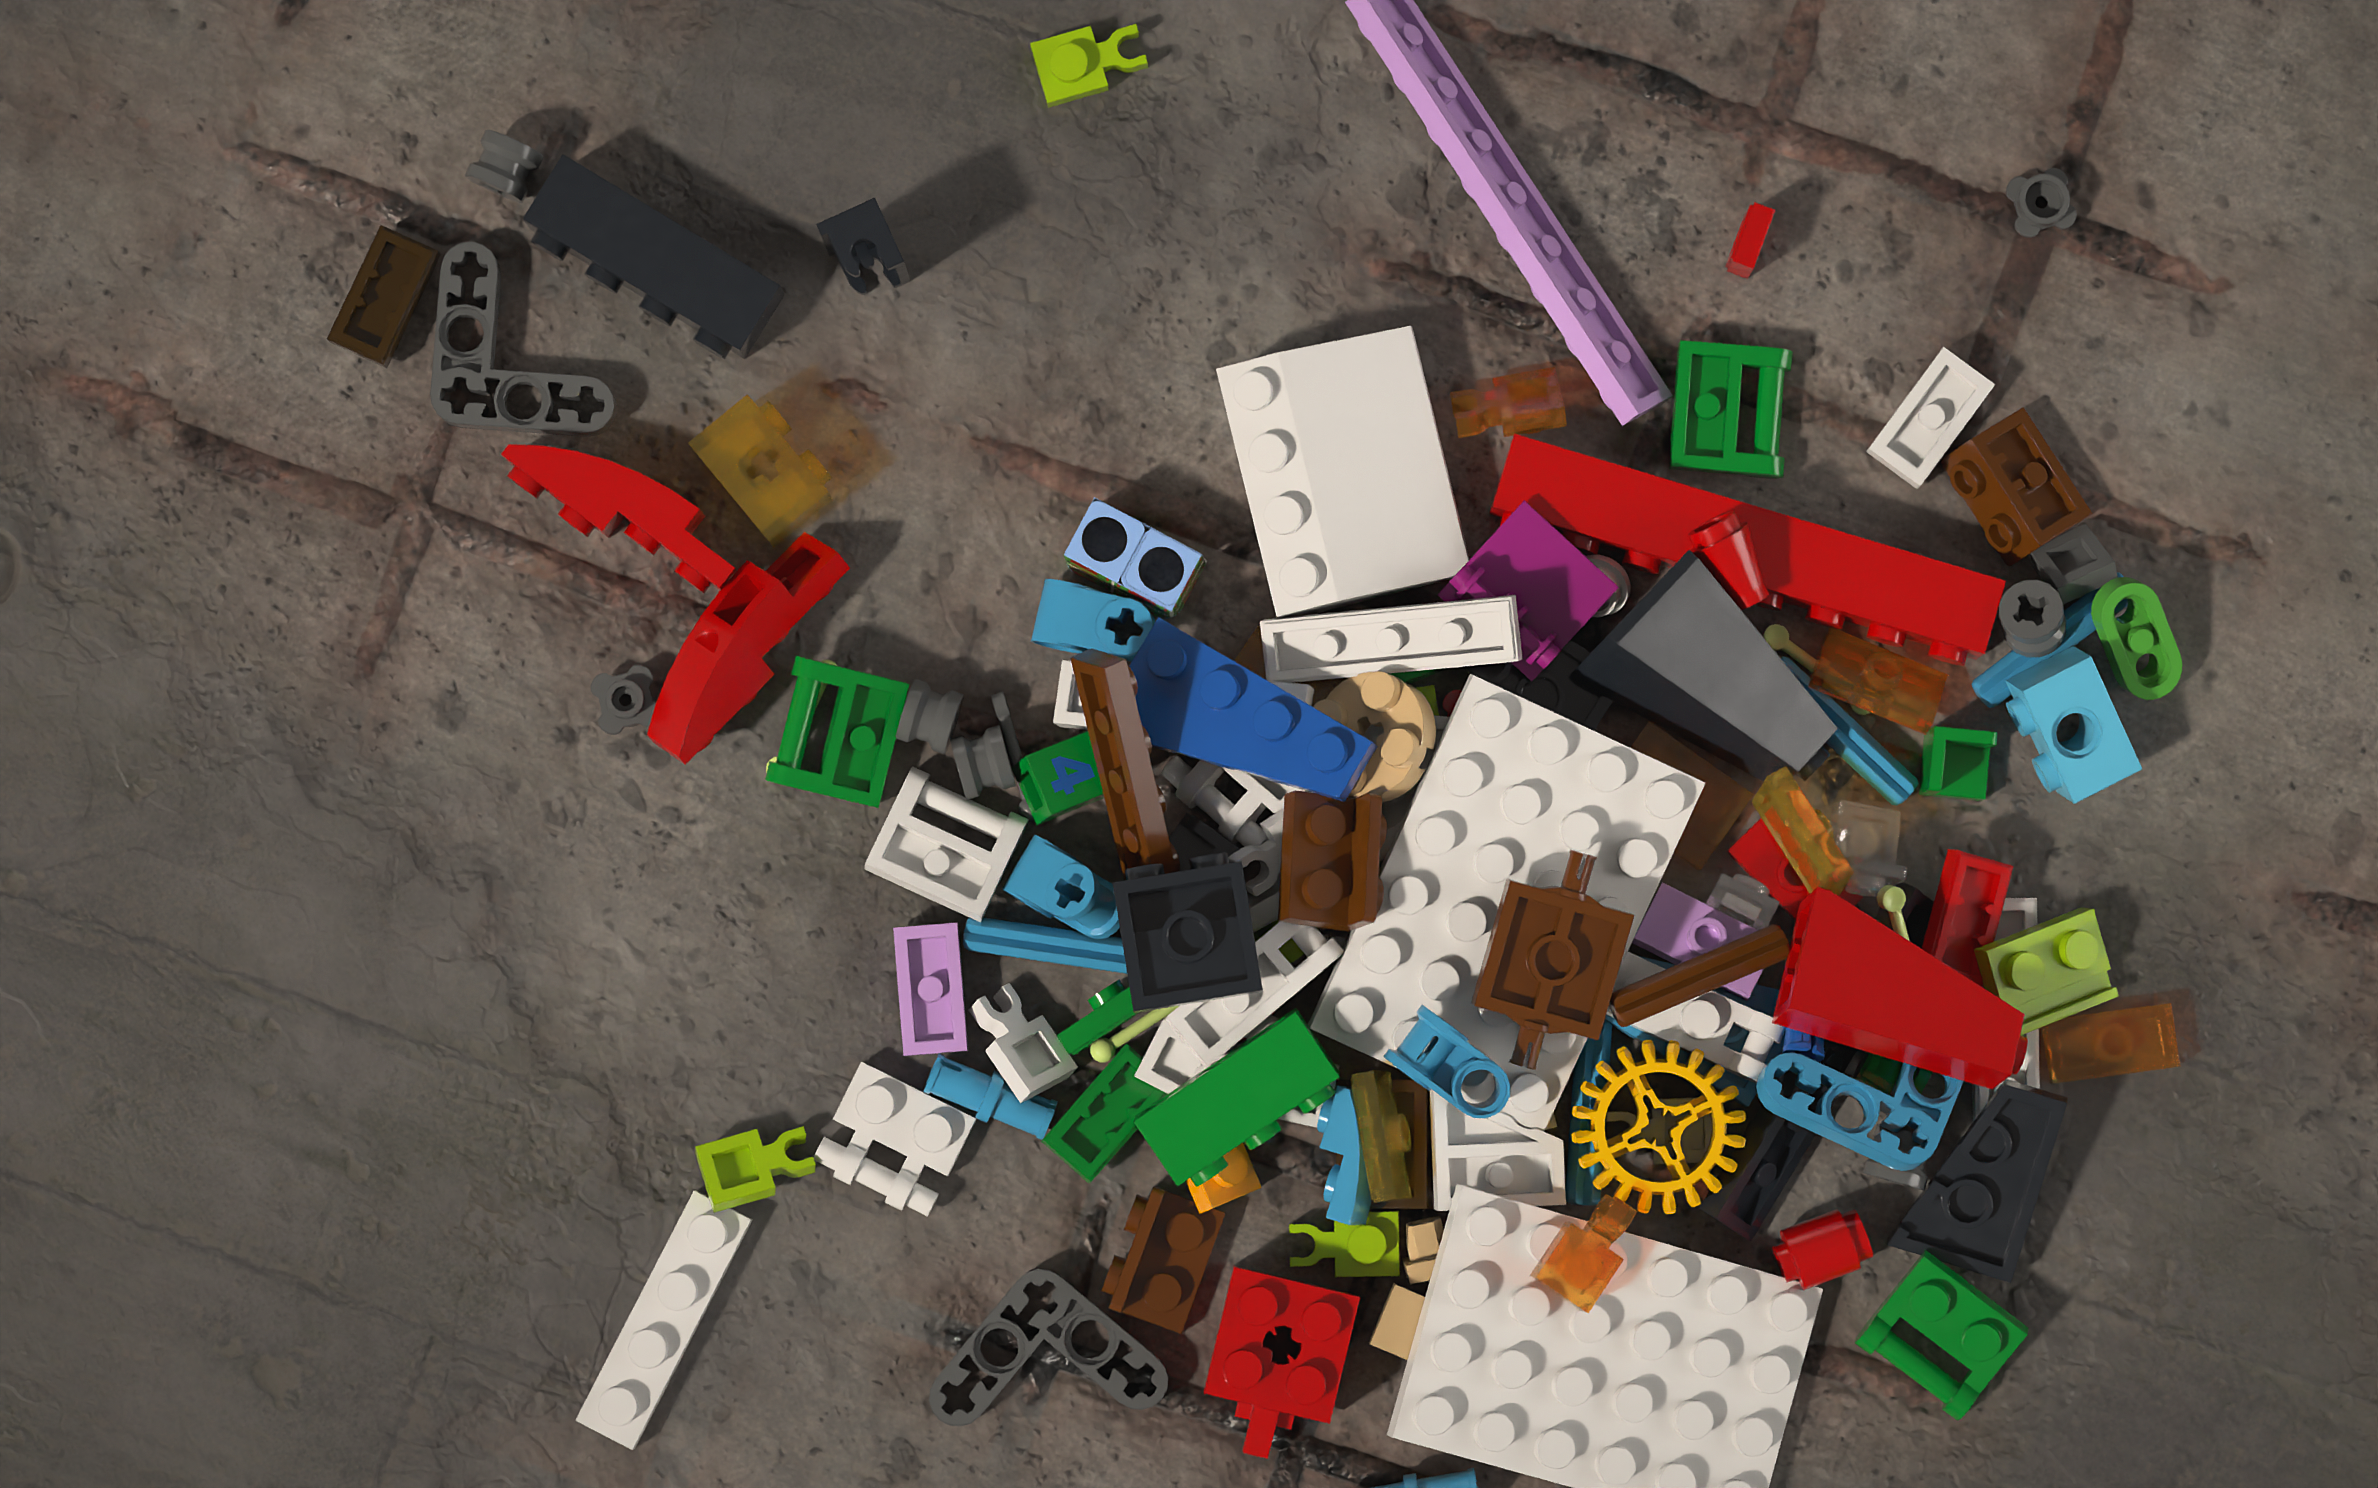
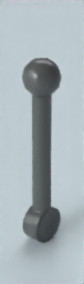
M1004 691L991 694L1011 765L1014 766L1023 757L1010 716L1008 703ZM1016 779L1022 799L1018 807L1019 814L1029 819V821H1034Z

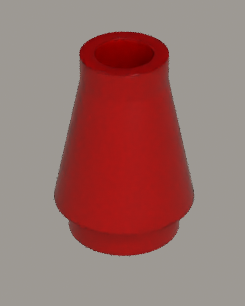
M1735 511L1721 514L1696 527L1688 534L1694 545L1690 551L1699 558L1740 610H1744L1762 601L1769 595L1763 582L1748 523H1740Z

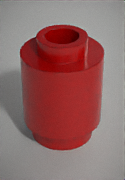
M1838 1209L1782 1229L1780 1230L1782 1244L1772 1247L1776 1262L1786 1283L1797 1280L1800 1282L1803 1291L1861 1269L1860 1262L1873 1258L1868 1235L1855 1209L1843 1214Z

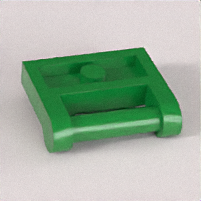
M1680 340L1677 353L1669 469L1746 475L1765 479L1784 478L1785 458L1779 456L1784 376L1785 372L1791 371L1793 352L1788 349ZM1742 368L1759 370L1753 454L1736 452Z
M796 656L791 674L797 676L777 760L776 762H769L765 780L879 808L909 684ZM823 682L839 686L817 773L801 769V764Z
M1925 1250L1864 1325L1854 1343L1868 1354H1872L1874 1351L1879 1353L1944 1403L1942 1410L1959 1421L1968 1412L1990 1380L2025 1339L2029 1328ZM1900 1317L1970 1369L1960 1382L1890 1330Z

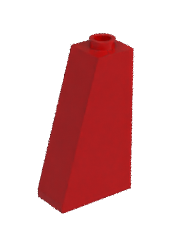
M1816 887L1800 902L1790 943V953L1787 956L1773 1015V1024L1988 1089L1995 1088L2012 1074L2019 1072L2024 1062L2028 1045L2027 1037L2020 1035L2025 1016L2024 1013L1835 893Z

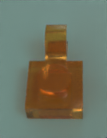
M1605 1194L1594 1209L1583 1230L1573 1223L1565 1221L1530 1276L1580 1311L1589 1313L1624 1260L1610 1250L1609 1247L1625 1232L1637 1211L1618 1197L1614 1196L1612 1198Z

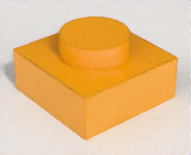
M1243 1143L1223 1155L1228 1166L1205 1183L1196 1187L1191 1178L1186 1180L1199 1214L1262 1188Z

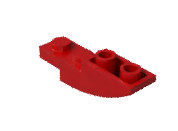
M508 444L501 453L514 466L507 477L536 499L539 498L544 490L564 504L558 515L586 537H589L596 528L609 538L623 519H626L630 524L623 533L653 556L660 547H663L681 562L674 571L703 594L711 585L720 591L737 572L735 567L691 535L704 519L705 515L703 512L673 490L653 479L607 459L574 450L542 445Z
M804 531L766 571L748 560L738 569L702 613L683 643L667 674L655 704L647 736L653 743L686 765L698 752L705 749L711 743L714 735L742 707L749 704L756 697L758 691L774 675L762 657L773 646L782 642L790 629L818 601L825 598L833 589L834 584L850 569L837 551Z

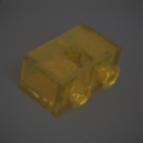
M747 394L688 443L769 543L775 547L833 500L824 487L832 477L809 449L800 456L797 455L783 438L792 428L768 400L758 407ZM760 453L768 460L775 458L777 455L780 457L775 463V467L780 475L771 482L764 475L757 476L754 480L751 478L757 471L752 459Z

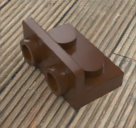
M2024 407L1976 435L1941 460V464L1949 475L1954 490L1963 497L1982 526L1989 544L1998 551L2008 566L2017 563L2093 514Z
M1297 790L1284 795L1278 922L1342 931H1351L1375 922L1384 897L1383 882L1378 877L1379 854L1387 834V822L1382 814L1381 795L1368 793L1355 799L1347 798L1345 802L1317 793Z
M1154 1186L1149 1198L1137 1194L1124 1227V1231L1135 1234L1127 1259L1114 1255L1101 1290L1113 1295L1109 1309L1120 1313L1123 1312L1182 1334L1226 1213L1213 1208L1199 1214L1194 1201Z

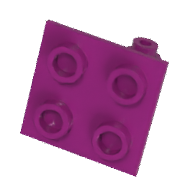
M1524 500L1449 581L1438 596L1447 602L1516 595L1522 660L1511 663L1528 679L1533 681L1619 587Z

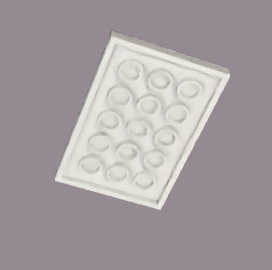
M1470 674L1379 869L1378 877L1383 882L1384 897L1382 906L1376 915V920L1374 923L1351 930L1343 947L1344 953L1338 958L1308 1023L1309 1028L1396 1067L1383 1056L1388 1049L1396 1050L1419 1020L1416 1012L1423 1004L1469 1039L1467 1042L1493 1060L1507 1074L1510 1083V1097L1500 1112L1513 1117L1516 1123L1527 1128H1537L1545 1131L1588 1037L1570 1032L1545 1033L1536 1064L1537 1068L1536 1070L1528 1069L1525 1066L1521 1067L1509 1062L1512 1058L1520 1025L1505 1014L1471 1004L1506 879L1536 887H1561L1570 856V849L1596 856L1597 859L1594 862L1585 894L1591 896L1601 905L1635 915L1620 964L1621 967L1704 788L1705 782ZM1435 1036L1431 1039V1041L1428 1043V1045L1425 1047V1049L1422 1051V1053L1419 1055L1417 1059L1420 1058V1056L1423 1054V1052L1426 1050V1048L1429 1046V1044L1432 1042ZM1478 1069L1470 1072L1464 1078L1461 1085L1463 1098L1473 1103L1486 1101L1495 1089V1080L1492 1073L1487 1070Z
M1457 1184L1387 1435L1392 1438L1572 1488H1769L1823 1289L1814 1286L1803 1291L1798 1281L1786 1283L1784 1277Z

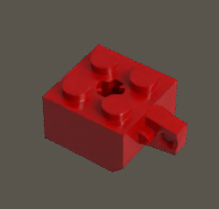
M1233 1265L1203 1392L1204 1394L1237 1401L1234 1416L1249 1420L1242 1453L1268 1459L1275 1427L1291 1430L1294 1416L1330 1424L1360 1300L1358 1295ZM1277 1326L1291 1328V1339L1300 1343L1299 1350L1294 1357L1286 1353L1288 1361L1285 1362L1273 1361L1272 1350L1267 1346H1263L1266 1333L1271 1331L1274 1336L1277 1335L1275 1330Z

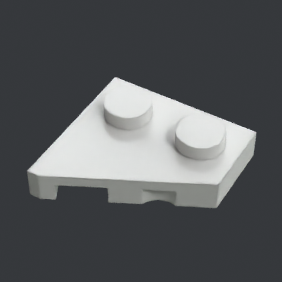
M1432 1089L1429 1091L1435 1210H1450L1457 1184L1532 1206L1566 1205L1564 1146L1562 1139L1537 1128H1527L1516 1123L1513 1117L1502 1112L1485 1119L1473 1118L1464 1114Z

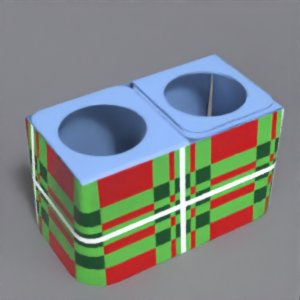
M1095 497L1064 553V558L1071 571L1117 596L1130 598L1142 603L1151 614L1160 618L1174 617L1182 610L1207 563V560L1201 553ZM1096 518H1113L1120 522L1126 531V548L1113 561H1096L1083 548V531L1087 524ZM1144 527L1150 529L1144 533ZM1156 547H1167L1174 550L1181 557L1184 565L1182 580L1175 588L1166 592H1157L1149 589L1143 584L1139 576L1138 568L1141 558L1147 551ZM1120 578H1121V581H1122V584H1123V585H1121V584L1118 583V581H1119Z

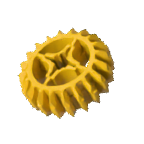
M1643 1040L1641 1042L1643 1061L1634 1063L1631 1052L1627 1047L1618 1048L1616 1050L1617 1057L1624 1068L1615 1074L1609 1064L1599 1061L1595 1068L1607 1080L1603 1088L1599 1089L1593 1083L1587 1081L1582 1082L1580 1090L1584 1094L1596 1098L1593 1109L1584 1106H1573L1572 1115L1574 1117L1591 1119L1590 1130L1572 1132V1142L1582 1144L1592 1141L1595 1150L1582 1155L1578 1159L1579 1165L1582 1168H1587L1599 1161L1602 1163L1605 1169L1594 1178L1592 1184L1598 1190H1601L1613 1178L1618 1180L1621 1184L1613 1196V1201L1618 1205H1623L1626 1202L1632 1189L1639 1191L1637 1210L1641 1213L1649 1212L1652 1194L1661 1195L1662 1207L1666 1214H1673L1676 1211V1202L1673 1194L1683 1191L1685 1199L1691 1207L1700 1205V1197L1693 1185L1702 1180L1705 1186L1712 1192L1717 1193L1720 1191L1722 1185L1717 1178L1710 1174V1171L1716 1164L1728 1172H1734L1737 1168L1735 1161L1721 1155L1724 1145L1735 1148H1743L1745 1146L1746 1139L1744 1137L1727 1134V1123H1741L1745 1121V1112L1742 1110L1725 1112L1723 1102L1732 1100L1739 1095L1737 1087L1731 1085L1717 1092L1712 1086L1725 1072V1069L1720 1064L1710 1067L1704 1075L1696 1071L1704 1057V1052L1700 1049H1694L1689 1054L1685 1064L1677 1062L1680 1051L1678 1041H1668L1665 1048V1059H1655L1653 1041ZM1652 1072L1675 1074L1690 1082L1701 1093V1096L1679 1105L1667 1106L1656 1097L1644 1074ZM1627 1083L1636 1105V1119L1628 1129L1606 1140L1605 1117L1607 1109L1614 1095ZM1644 1095H1646L1652 1108H1661V1116H1664L1667 1111L1673 1116L1689 1111L1687 1116L1676 1120V1124L1668 1129L1670 1138L1668 1143L1674 1153L1673 1158L1670 1157L1665 1145H1656L1655 1137L1649 1143L1642 1137L1630 1143L1627 1141L1629 1138L1641 1133V1129L1649 1124L1646 1114L1649 1111L1643 1101ZM1710 1113L1712 1131L1709 1145L1700 1161L1692 1169H1689L1680 1145L1681 1135L1687 1126ZM1652 1148L1662 1158L1672 1179L1651 1181L1638 1178L1624 1170L1614 1158L1636 1149Z

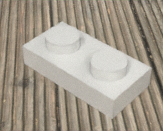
M1943 347L1866 452L1918 489L1995 384Z

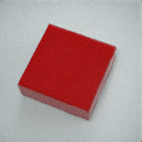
M1756 202L1753 205L1750 204L1744 214L1725 265L1728 268L1727 272L1748 279L1755 267L1775 209Z

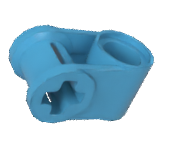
M1045 579L1031 642L1076 654L1092 648L1124 658L1126 662H1132L1156 621L1142 603L1133 599L1102 593L1096 589L1071 582ZM1128 615H1133L1134 621L1143 629L1141 636H1130L1127 645H1121V639L1112 631L1114 624L1124 625Z
M1034 835L1002 890L1051 919L1053 916L1090 938L1102 939L1114 934L1120 928L1113 884L1096 875L1091 869L1083 865L1081 861L1064 850Z
M1422 1004L1416 1012L1419 1017L1417 1023L1396 1050L1388 1049L1383 1057L1428 1091H1431V1089L1464 1114L1473 1118L1485 1119L1499 1113L1505 1107L1510 1097V1083L1507 1074L1493 1060L1467 1042L1469 1039ZM1435 1036V1038L1432 1040V1042L1429 1044V1046L1426 1048V1050L1423 1052L1420 1058L1417 1059L1419 1055L1422 1053V1051L1425 1049V1047L1428 1045V1043L1431 1041V1039ZM1478 1069L1491 1072L1495 1080V1089L1492 1095L1481 1103L1465 1101L1461 1093V1085L1464 1078L1470 1072Z

